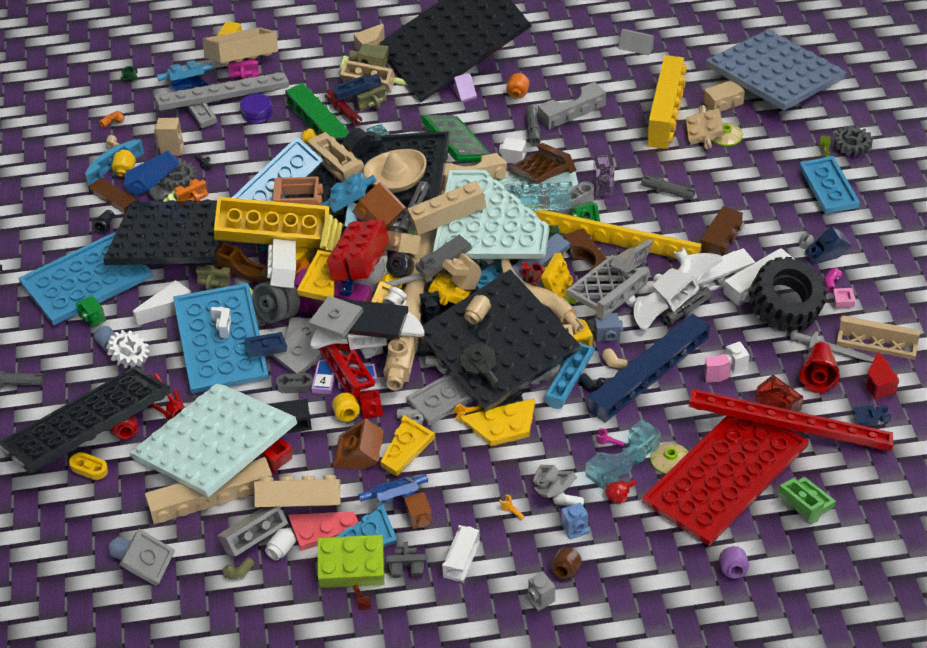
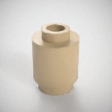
M484 295L474 296L465 310L464 318L474 325L481 322L491 308L489 299Z

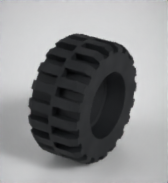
M777 257L774 260L767 261L759 269L749 290V302L751 307H754L753 312L756 316H760L759 320L769 324L768 327L772 329L774 327L778 328V331L785 332V330H788V332H792L797 329L798 331L806 329L807 326L813 324L827 300V288L824 286L823 278L819 277L820 273L816 269H812L811 264L808 262L805 264L799 258L794 260L792 257H785L784 259ZM783 285L790 287L797 292L802 303L793 304L784 301L777 295L773 286Z

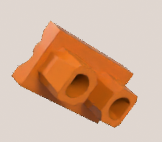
M194 179L190 181L189 186L186 188L183 186L176 187L174 191L177 201H201L202 198L208 196L206 182Z

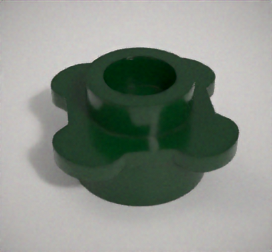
M132 66L124 67L121 71V80H136L138 78L136 75L138 70Z

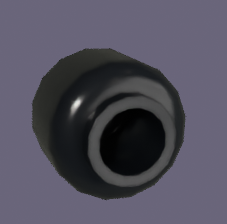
M394 253L387 261V269L393 276L399 278L407 277L414 270V261L407 254Z

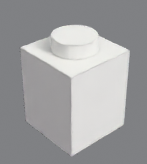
M506 137L504 143L500 145L499 154H502V158L507 163L515 164L523 160L526 156V140Z

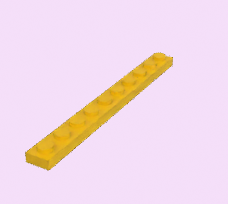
M525 206L530 208L542 222L545 221L549 225V231L568 234L583 228L587 234L591 235L594 241L626 248H635L650 239L654 242L649 253L676 258L674 251L677 253L681 252L682 247L685 248L688 255L701 252L702 244Z

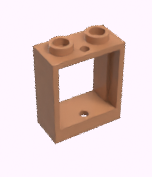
M319 177L275 178L274 202L322 206L323 184H319ZM314 194L313 198H283L284 195Z

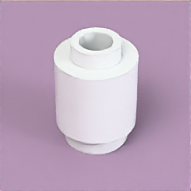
M279 529L267 543L266 554L273 560L283 558L296 542L294 534L288 529Z

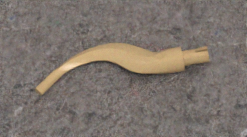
M501 259L503 273L511 269L538 300L552 311L561 323L572 324L574 333L581 332L584 329L585 325L575 316V309L567 301L548 289L526 283L515 273L509 259Z

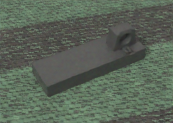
M459 234L433 253H427L424 257L420 258V262L415 264L416 270L428 280L444 269L442 267L444 260L458 259L461 253L466 254L472 249L471 243Z

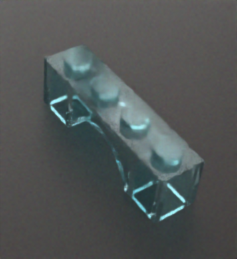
M644 419L640 420L629 429L628 443L630 447L618 454L598 453L586 463V477L604 490L608 484L616 482L620 476L627 474L635 464L642 462L650 452L656 451L659 448L661 432Z

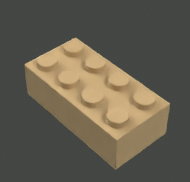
M260 27L202 38L204 58L210 59L211 62H219L220 65L229 64V61L233 60L234 62L244 61L243 58L256 59L258 55L270 56L273 52H278L277 33Z
M324 475L323 480H315V476H302V480H294L293 476L280 477L281 481H273L272 477H259V481H254L255 507L341 505V480L336 479L335 475Z

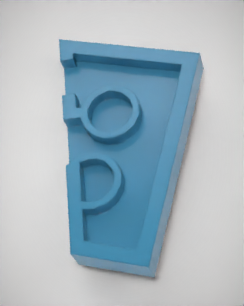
M383 503L371 514L365 515L361 518V521L347 528L336 537L383 535L384 547L397 543L396 535Z

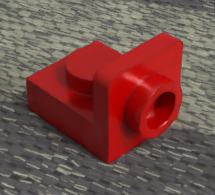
M379 390L361 391L359 398L363 418L382 416L383 410Z

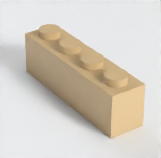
M474 181L410 207L408 212L419 236L487 208L482 189L478 182Z

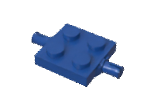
M426 474L411 478L404 477L370 487L369 491L358 493L360 502L376 499L382 503H388L394 500L393 497L399 495L401 497L413 495V491L419 490L418 485L428 482Z

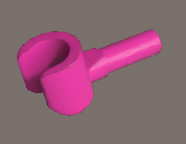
M600 428L598 430L599 435H596V439L600 445L609 442L624 446L625 442L608 436L606 429Z

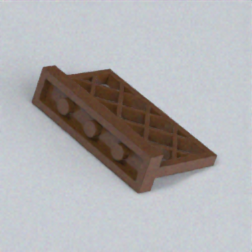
M545 143L537 145L538 152L509 167L511 172L535 184H539L562 171L570 174L577 171L570 154Z

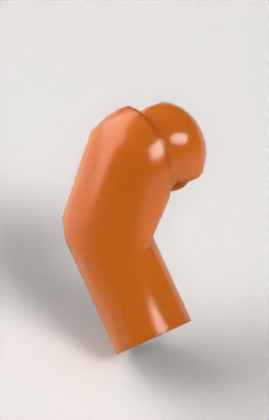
M120 111L113 112L101 119L99 125L105 128L114 120L121 123L125 116Z

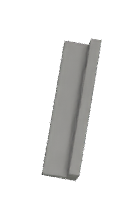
M648 239L635 248L630 247L614 257L611 266L626 273L630 272L645 262L654 241Z

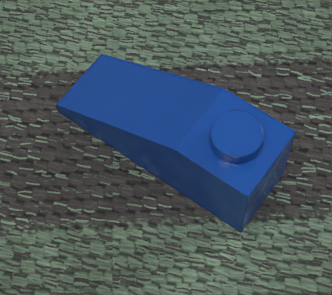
M168 150L126 171L124 186L136 197L156 185L179 165V161Z

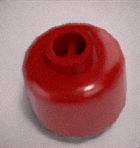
M133 414L130 419L114 425L112 428L113 434L120 439L132 438L138 431L136 415Z

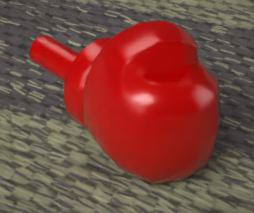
M623 480L612 482L605 487L604 494L611 502L622 504L627 500L628 493L630 492L629 488L636 485L637 482L636 480L628 483Z

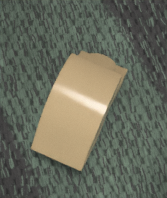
M461 253L459 259L444 260L442 267L452 275L450 280L461 289H476L481 276V269L478 264L463 253Z

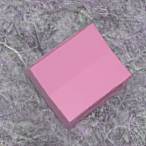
M726 354L705 358L704 376L706 383L729 379L731 361Z

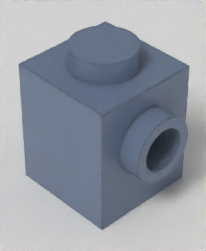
M610 313L603 320L594 315L596 341L620 340V332H623V322L619 320L618 313Z

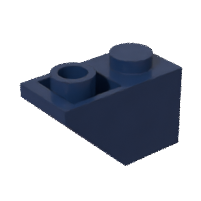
M830 226L805 250V253L813 264H819L839 258L852 245L844 233Z

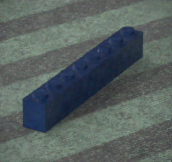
M693 313L687 318L682 319L680 324L675 328H671L665 336L657 339L654 345L649 349H645L639 357L631 360L613 378L605 381L598 390L593 391L587 399L588 411L604 423L609 421L709 338L710 324Z

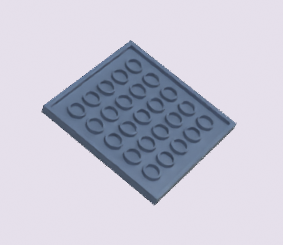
M766 30L705 61L706 67L782 110H786L844 79L847 73L839 66L827 62L826 59L816 56L813 52L803 49L800 45L792 43L772 30Z

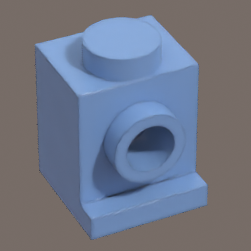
M581 502L561 510V525L570 540L590 533L588 529V513Z

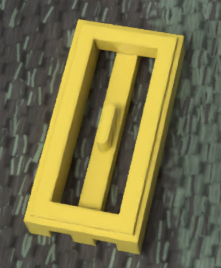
M328 215L325 218L320 248L330 253L340 239L343 225L341 222L337 223L338 220L336 218L333 219L332 215Z

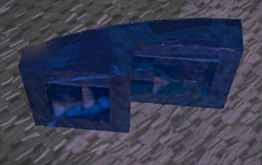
M196 75L178 79L170 83L169 86L173 92L208 86V83Z

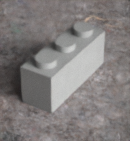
M280 506L262 507L217 536L226 554L237 556L284 527L288 522Z

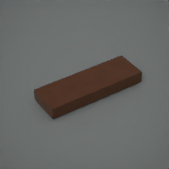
M99 178L88 186L91 193L123 213H126L130 203L137 201L136 198L103 178Z

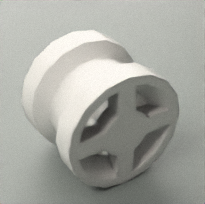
M392 286L388 291V296L384 297L383 302L396 305L395 300L397 298L402 302L406 299L407 295L399 288Z

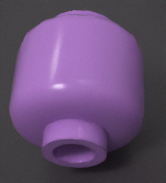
M731 546L720 553L719 562L725 576L736 579L748 572L749 562L746 552L742 548Z

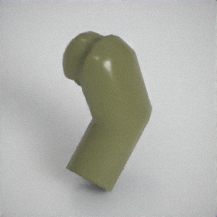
M247 557L239 567L234 568L233 565H226L222 571L225 574V578L229 580L245 577L255 563Z

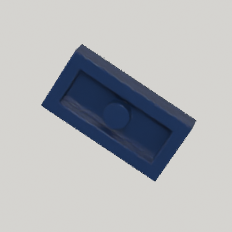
M282 332L244 339V345L249 358L286 352L288 347Z

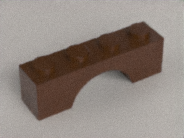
M583 228L563 235V238L570 243V248L566 250V253L572 260L589 262L593 266L589 272L607 259L602 254L600 247L596 246L593 242L591 235L587 234ZM611 272V275H619V273ZM598 273V276L607 275V273ZM589 281V284H596V281ZM599 281L600 284H609V281ZM601 290V291H602V293H605V292L610 291V290Z
M225 242L220 246L215 258L217 269L221 270L223 267L230 268L231 275L256 284L271 280V278H267L268 264L261 265L251 261L237 246Z

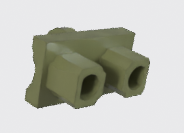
M382 85L377 88H370L367 92L355 94L358 109L360 111L370 107H374L376 110L380 109V103L387 101L386 87Z
M208 264L204 267L198 266L196 268L197 284L206 286V290H211L214 287L231 286L230 268L223 267L219 270L214 269L212 265Z

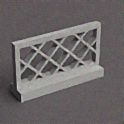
M611 255L566 290V294L597 311L596 317L603 320L647 285L649 269L645 267L641 269L634 268L630 271L633 275H624V271L616 267H609L615 257ZM611 272H620L621 275H611ZM598 273H607V275L598 276ZM596 281V284H586V282ZM599 281H609V284H600ZM613 281H622V284H613ZM576 290H584L585 293H577ZM588 290H598V293H588ZM601 290H611V292L602 293ZM590 299H600V301L595 303Z

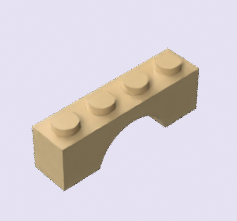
M497 153L481 156V162L474 166H458L446 163L442 190L445 191L449 170H486L493 179L506 178L507 162Z

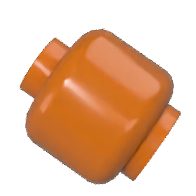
M522 73L511 75L506 86L507 93L513 98L524 97L528 92L529 79Z

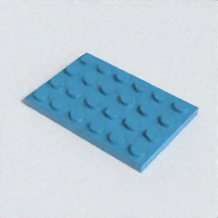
M114 232L18 279L25 291L54 326L78 314L77 302L93 295L98 303H101L152 278V271L146 264H104V256L116 234Z
M248 283L173 296L191 394L208 391L215 384H223L229 387L269 379L265 356L249 358L244 345L245 338L260 336ZM211 307L230 308L232 321L228 338H220L219 330H216V322L212 321Z

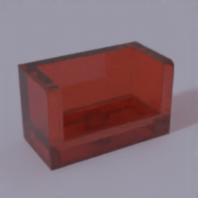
M772 375L757 386L755 400L760 404L799 412L802 409L803 396Z

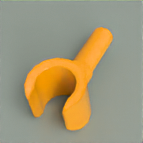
M458 404L452 413H457L455 419L461 420V416L469 412L479 411L481 407H465L462 404Z
M505 495L506 502L499 499L502 511H510L520 520L524 519L525 516L513 506L510 495Z

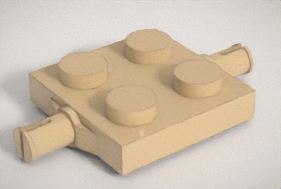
M702 105V107H699L700 114L686 117L688 137L691 145L704 143V148L708 149L709 146L710 149L712 147L711 140L724 136L722 117L719 108L706 112V106Z

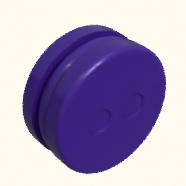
M264 94L248 95L240 103L242 118L248 123H263L269 120L273 114L271 100Z

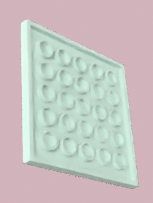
M215 384L174 418L167 421L160 429L153 432L150 437L138 444L130 454L133 459L209 497L297 424L296 417L228 386Z

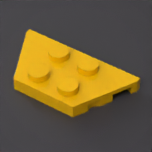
M535 398L492 408L486 411V413L480 411L461 416V422L464 426L466 424L473 429V433L483 438L490 446L530 436Z

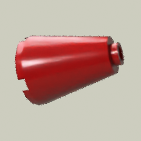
M818 342L813 345L799 373V379L805 385V388L814 393H825L831 388L834 389L840 379V371L832 349L825 342Z

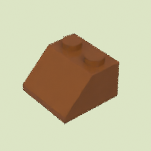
M379 182L358 202L352 212L361 222L373 219L377 221L384 220L387 231H390L406 207L382 182Z
M365 418L340 434L333 466L341 469L366 470L372 465H376L380 459L379 454L383 443L384 430Z

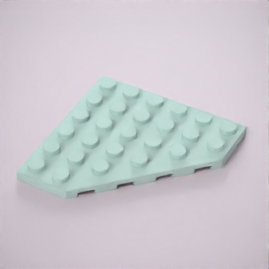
M449 170L445 193L477 181L483 191L487 208L438 227L433 252L460 234L471 243L472 249L466 253L471 259H545L549 236V225L545 221L542 222L530 208L521 204V201L515 195L505 190V187L490 177L486 170Z

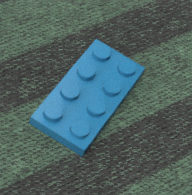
M834 156L800 162L799 168L825 214L859 208L860 201Z

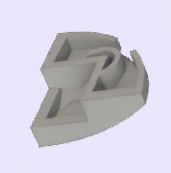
M541 464L534 475L533 482L537 485V488L535 487L534 489L542 497H554L566 490L575 481L577 476L573 471H559L555 465Z

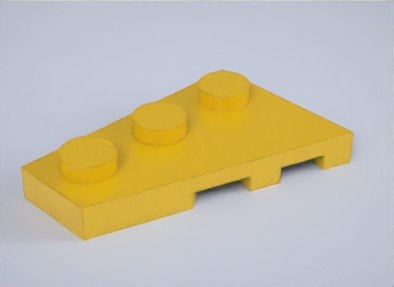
M317 251L297 289L299 296L325 301L328 296L334 297L335 281H332L327 265L330 252Z
M403 415L401 424L394 433L395 437L381 460V467L395 476H398L435 439L434 432Z

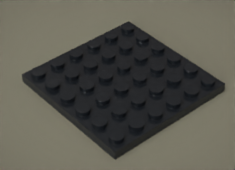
M217 200L135 201L130 203L104 256V264L214 263L222 240H214Z
M511 269L422 326L424 336L420 337L485 413L581 350V345ZM484 295L489 299L491 308L481 322H478L477 325L471 324L464 318L465 310L474 296ZM483 343L495 351L497 364L492 369V373L499 381L497 386L493 387L487 378L481 374H468L464 368L462 369L459 359L462 351L468 345Z

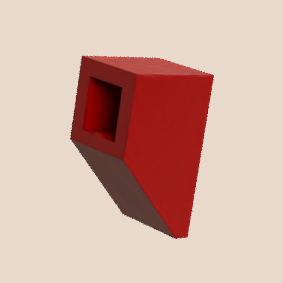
M880 352L875 355L865 384L874 399L895 394L899 384L898 375L892 371L889 362L883 358Z

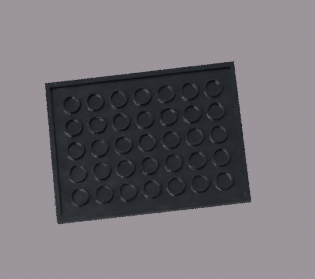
M440 0L397 31L380 41L379 45L389 46L388 58L418 100L423 102L452 82L456 76L464 74L532 26L512 0Z
M449 131L378 135L383 139L382 146L367 148L366 154L354 156L361 160L365 166L372 158L389 151L399 149L420 151L426 158V170L420 181L430 185L423 199V202L441 195L450 133ZM345 137L335 138L339 144H343ZM320 165L308 176L319 177V184H323L322 203L329 200L331 188L337 183H342L323 165ZM419 182L406 191L393 194L403 205H409ZM369 185L366 188L365 195L374 188L373 185ZM298 194L297 198H313L314 194ZM420 194L418 195V197H417V199H416V201H415V204L417 203V201H418V199H419V197H420ZM360 198V199L354 201V203H357V204H358V202H359L362 198Z

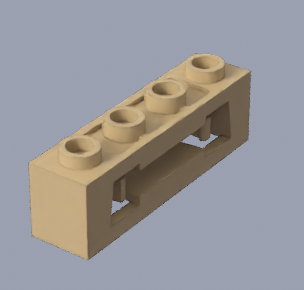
M326 132L307 141L309 148L323 160L321 165L341 182H344L353 174L362 172L364 175L363 162L355 158L352 152H348L342 144H339L334 137L329 136Z

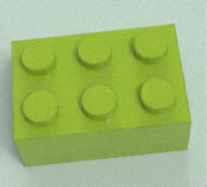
M383 535L318 538V580L320 588L385 585Z

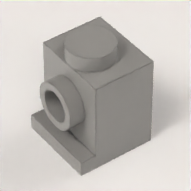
M541 572L528 580V590L525 598L539 612L555 602V585Z

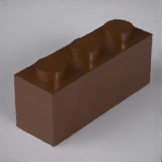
M722 206L700 239V244H702L700 253H711L720 256L727 254L730 243L734 242L737 237V232L743 229V213Z

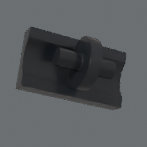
M439 292L419 294L422 322H429L440 315Z

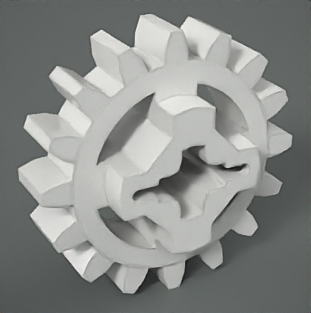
M121 330L120 334L115 332L114 336L110 337L106 349H109L107 355H112L111 360H117L118 366L121 363L124 364V368H127L128 365L140 367L142 363L146 362L150 350L147 349L149 345L143 343L145 339L138 338V333L132 335V332L129 331L126 334L124 330Z

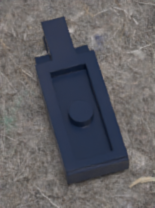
M378 73L369 77L363 75L336 85L334 89L338 100L358 93H363L370 88H377L382 85V81Z

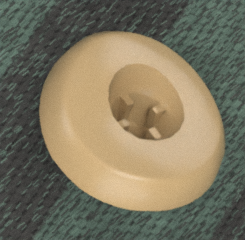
M414 149L389 151L369 160L364 166V175L366 178L372 175L375 176L377 182L371 184L374 187L379 182H382L392 193L403 192L412 188L421 180L426 170V158L420 151Z

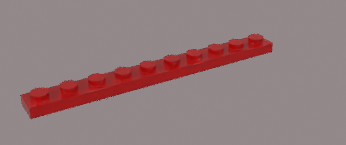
M695 389L691 391L689 407L696 410L709 411L719 415L732 416L737 419L773 425L778 428H786L838 441L874 447L879 450L891 451L893 447V432Z

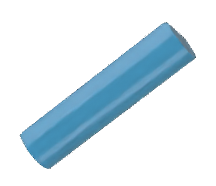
M579 343L581 350L566 359L545 394V401L550 407L555 409L563 407L593 356L595 348Z

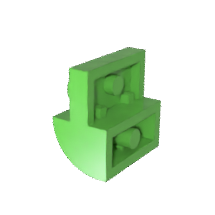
M806 477L798 481L792 478L781 484L778 489V497L811 523L818 522L820 515L834 508L836 503L833 498Z

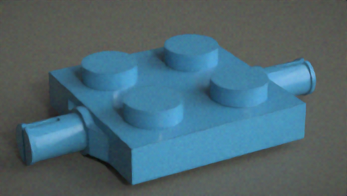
M189 61L183 66H180V64L171 65L166 73L157 74L158 82L167 79L173 81L204 74V71L214 70L212 63L200 65L199 62Z
M360 172L351 175L342 183L335 184L331 188L329 200L323 202L322 206H329L333 212H336L365 196L366 188L377 182L375 176L372 175L365 179L363 173Z

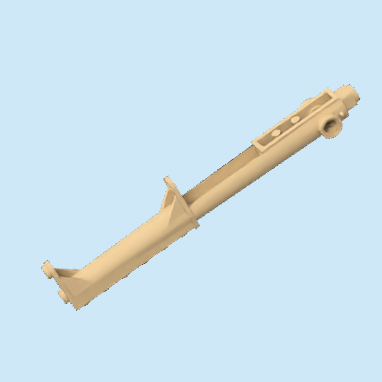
M437 228L419 235L421 239L418 255L409 254L414 261V265L420 262V258L424 257L427 253H433ZM415 266L411 275L419 273ZM445 268L438 272L440 274H447L452 277L450 273L446 272L447 270ZM426 278L406 283L404 289L407 295L405 300L408 303V310L420 323L419 294L426 293L428 284ZM400 336L399 340L391 339L389 342L383 371L384 376L387 378L386 385L389 389L394 391L400 390L404 382H409L419 337Z

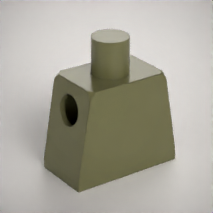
M363 44L359 51L350 50L349 60L386 67L389 46Z

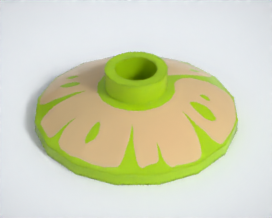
M723 122L724 136L711 140L720 146H734L742 140L743 132L737 125Z
M676 443L661 444L653 449L650 456L651 464L658 472L667 474L688 453V450Z

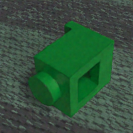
M589 201L571 206V216L600 221L597 203Z
M93 295L76 303L79 317L83 318L85 322H89L92 327L106 321L103 307Z

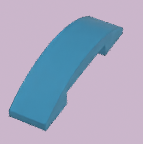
M137 139L122 143L100 155L85 173L88 186L99 178L104 179L103 174L112 169V160L116 152L128 150L132 152L136 159L143 155L142 140Z

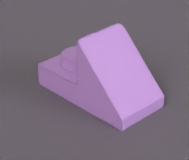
M470 73L456 76L449 83L461 103L477 98Z

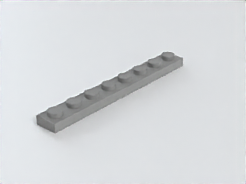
M284 72L154 96L159 111L286 88L289 87V81Z

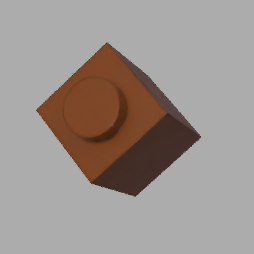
M424 492L404 497L405 511L412 529L433 524L432 510Z

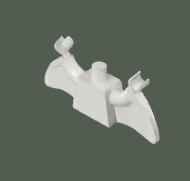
M682 247L681 252L677 253L674 251L677 260L681 264L678 270L669 269L664 275L660 273L655 275L653 280L655 291L651 294L637 298L633 295L625 301L630 308L634 307V317L642 331L647 330L654 319L664 310L669 308L673 312L676 311L700 289L697 284L699 279L708 270L723 261L722 257L711 253L688 255L684 247Z
M397 298L395 304L400 305L401 301ZM404 300V303L402 305L408 306L407 301ZM408 311L400 336H424V329L421 323ZM320 330L315 331L311 340L312 349L335 343L348 344V342L350 350L387 346L386 338L346 334L344 339Z

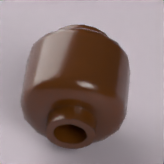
M569 547L559 549L551 561L553 573L557 577L566 580L572 579L582 565L580 554Z

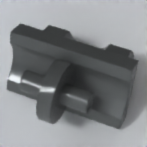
M404 542V548L395 549L396 555H386L387 566L390 569L392 578L403 577V567H411V576H423L424 566H426V555L417 554V548H408V542Z

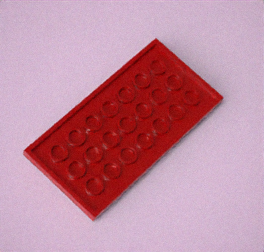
M726 416L642 497V503L710 546L808 447L809 441L790 429Z

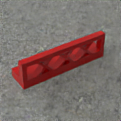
M349 342L348 344L335 343L318 348L345 392L352 394L356 400L359 399L362 389L375 386V380L354 349L350 350ZM340 349L347 351L350 355H343L339 351ZM348 364H355L358 366V369L351 368ZM357 377L365 378L367 381L359 383Z

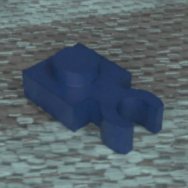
M873 405L853 407L852 414L857 425L866 427L876 426L878 421L889 422L891 420V414H883L888 411V406L886 405L880 406L878 409H874Z

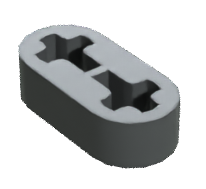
M308 373L282 374L276 379L277 390L281 393H306L312 390L313 377Z

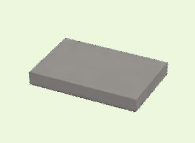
M451 373L406 397V402L412 409H416L423 416L424 422L428 426L451 414L458 404L465 406L474 401Z

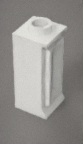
M458 526V531L445 562L442 564L443 578L464 583L480 543L479 530L473 527Z

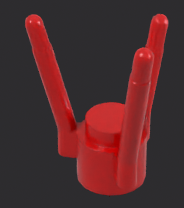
M154 373V377L163 382L158 374ZM173 390L176 400L171 394L166 395L169 399L166 403V410L155 403H152L150 406L165 415L167 419L174 418L186 408L177 390Z

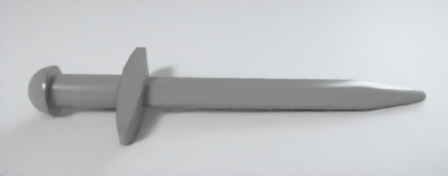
M798 330L790 333L792 341L798 340L809 344L808 351L812 349L814 344L825 342L817 339V331L812 337L798 333ZM825 342L830 345L832 351L864 361L873 362L874 360L873 357L867 354Z

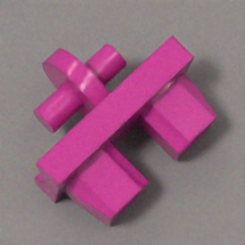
M248 59L241 62H234L233 60L228 64L229 78L245 79L248 77H259L258 60Z

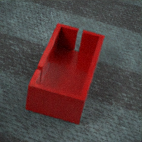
M384 220L353 221L348 224L327 259L332 281L349 279L346 262L352 279L369 278L389 242Z

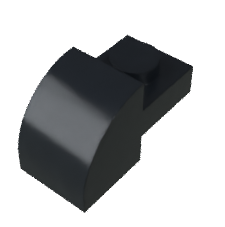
M356 128L347 134L342 145L348 152H352L354 156L364 155L367 148L382 146L383 139L375 132H365L361 128Z

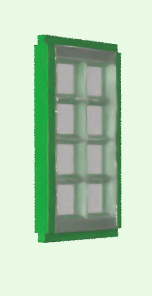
M421 115L422 123L430 132L449 131L448 153L455 161H481V156L490 154L458 116Z

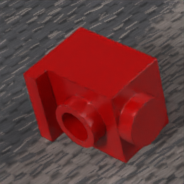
M279 438L260 454V458H266L270 471L275 474L278 468L292 459L293 449L288 442H284Z

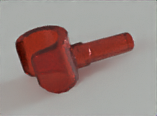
M354 585L353 589L357 595L359 610L371 609L370 597L362 596L358 585Z

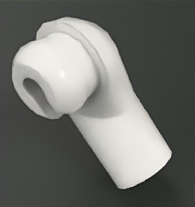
M564 492L553 497L554 503L558 506H571L580 502L582 505L584 504L583 497L566 495Z

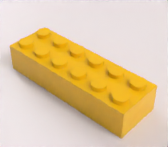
M664 55L649 118L647 147L668 149L669 143H673L674 132L672 131L676 130L677 121L675 120H678L684 92L682 88H685L687 65H684V57Z
M217 197L214 240L272 245L274 238L296 241V247L321 249L320 243L325 218L329 215V206Z

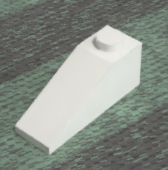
M175 280L133 310L135 323L142 325L176 315L173 296L189 294L191 291Z

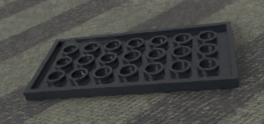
M134 366L0 441V450L29 473L37 472L49 462L60 459L63 454L76 450L84 442L95 439L98 434L111 430L117 423L126 421L138 411L146 410L152 403L163 400L166 395L171 393L170 388L160 380Z

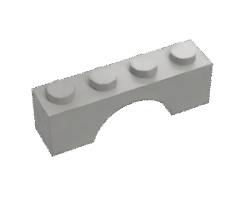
M596 82L581 87V96L572 102L563 103L550 100L538 105V119L550 130L606 106V92Z

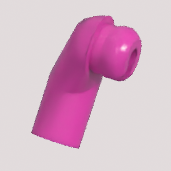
M838 268L830 269L823 279L828 293H832L833 289H836L834 280H839V277H842V272Z

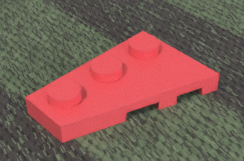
M355 512L288 515L301 551L318 546V538L336 537L347 528L358 523Z

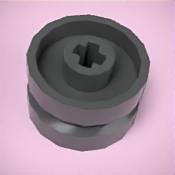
M266 281L256 285L253 290L252 300L254 309L260 319L266 323L272 324L282 319L290 318L299 311L300 298L295 285L294 288L271 286L270 281Z

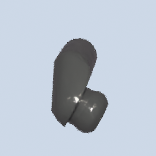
M156 184L150 188L149 195L154 201L162 202L166 199V195L164 196V192L159 193L160 185Z

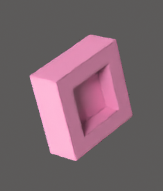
M852 288L833 289L832 294L836 308L855 307L856 301Z

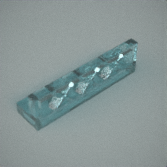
M572 182L503 185L505 190L515 195L521 201V204L532 211L572 209Z

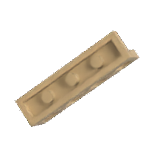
M842 316L836 345L915 360L921 330ZM842 335L851 336L853 339L850 341L843 340ZM865 339L871 340L872 343H871V344H865V343L863 342V340H865ZM888 343L892 347L886 348L883 347L881 344ZM909 347L913 348L912 352H907L901 348Z

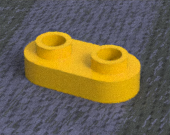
M80 452L71 456L69 460L71 470L85 477L99 480L108 474L107 463L92 455Z

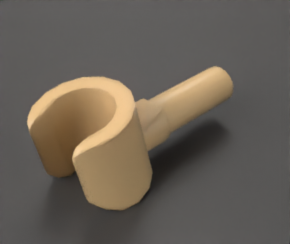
M109 135L107 137V148L111 149L120 145L117 143L115 136Z

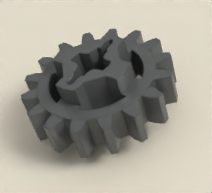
M850 125V128L844 126L843 130L838 129V133H835L834 145H836V149H841V153L847 152L848 156L851 153L857 156L858 153L864 155V152L868 153L869 149H872L873 137L871 132H866L865 128L861 130L860 126L854 128L853 125Z
M185 160L182 163L179 161V165L160 180L161 186L164 185V189L170 188V191H173L178 186L186 188L189 186L190 181L198 178L196 167L192 166L191 162L187 164Z

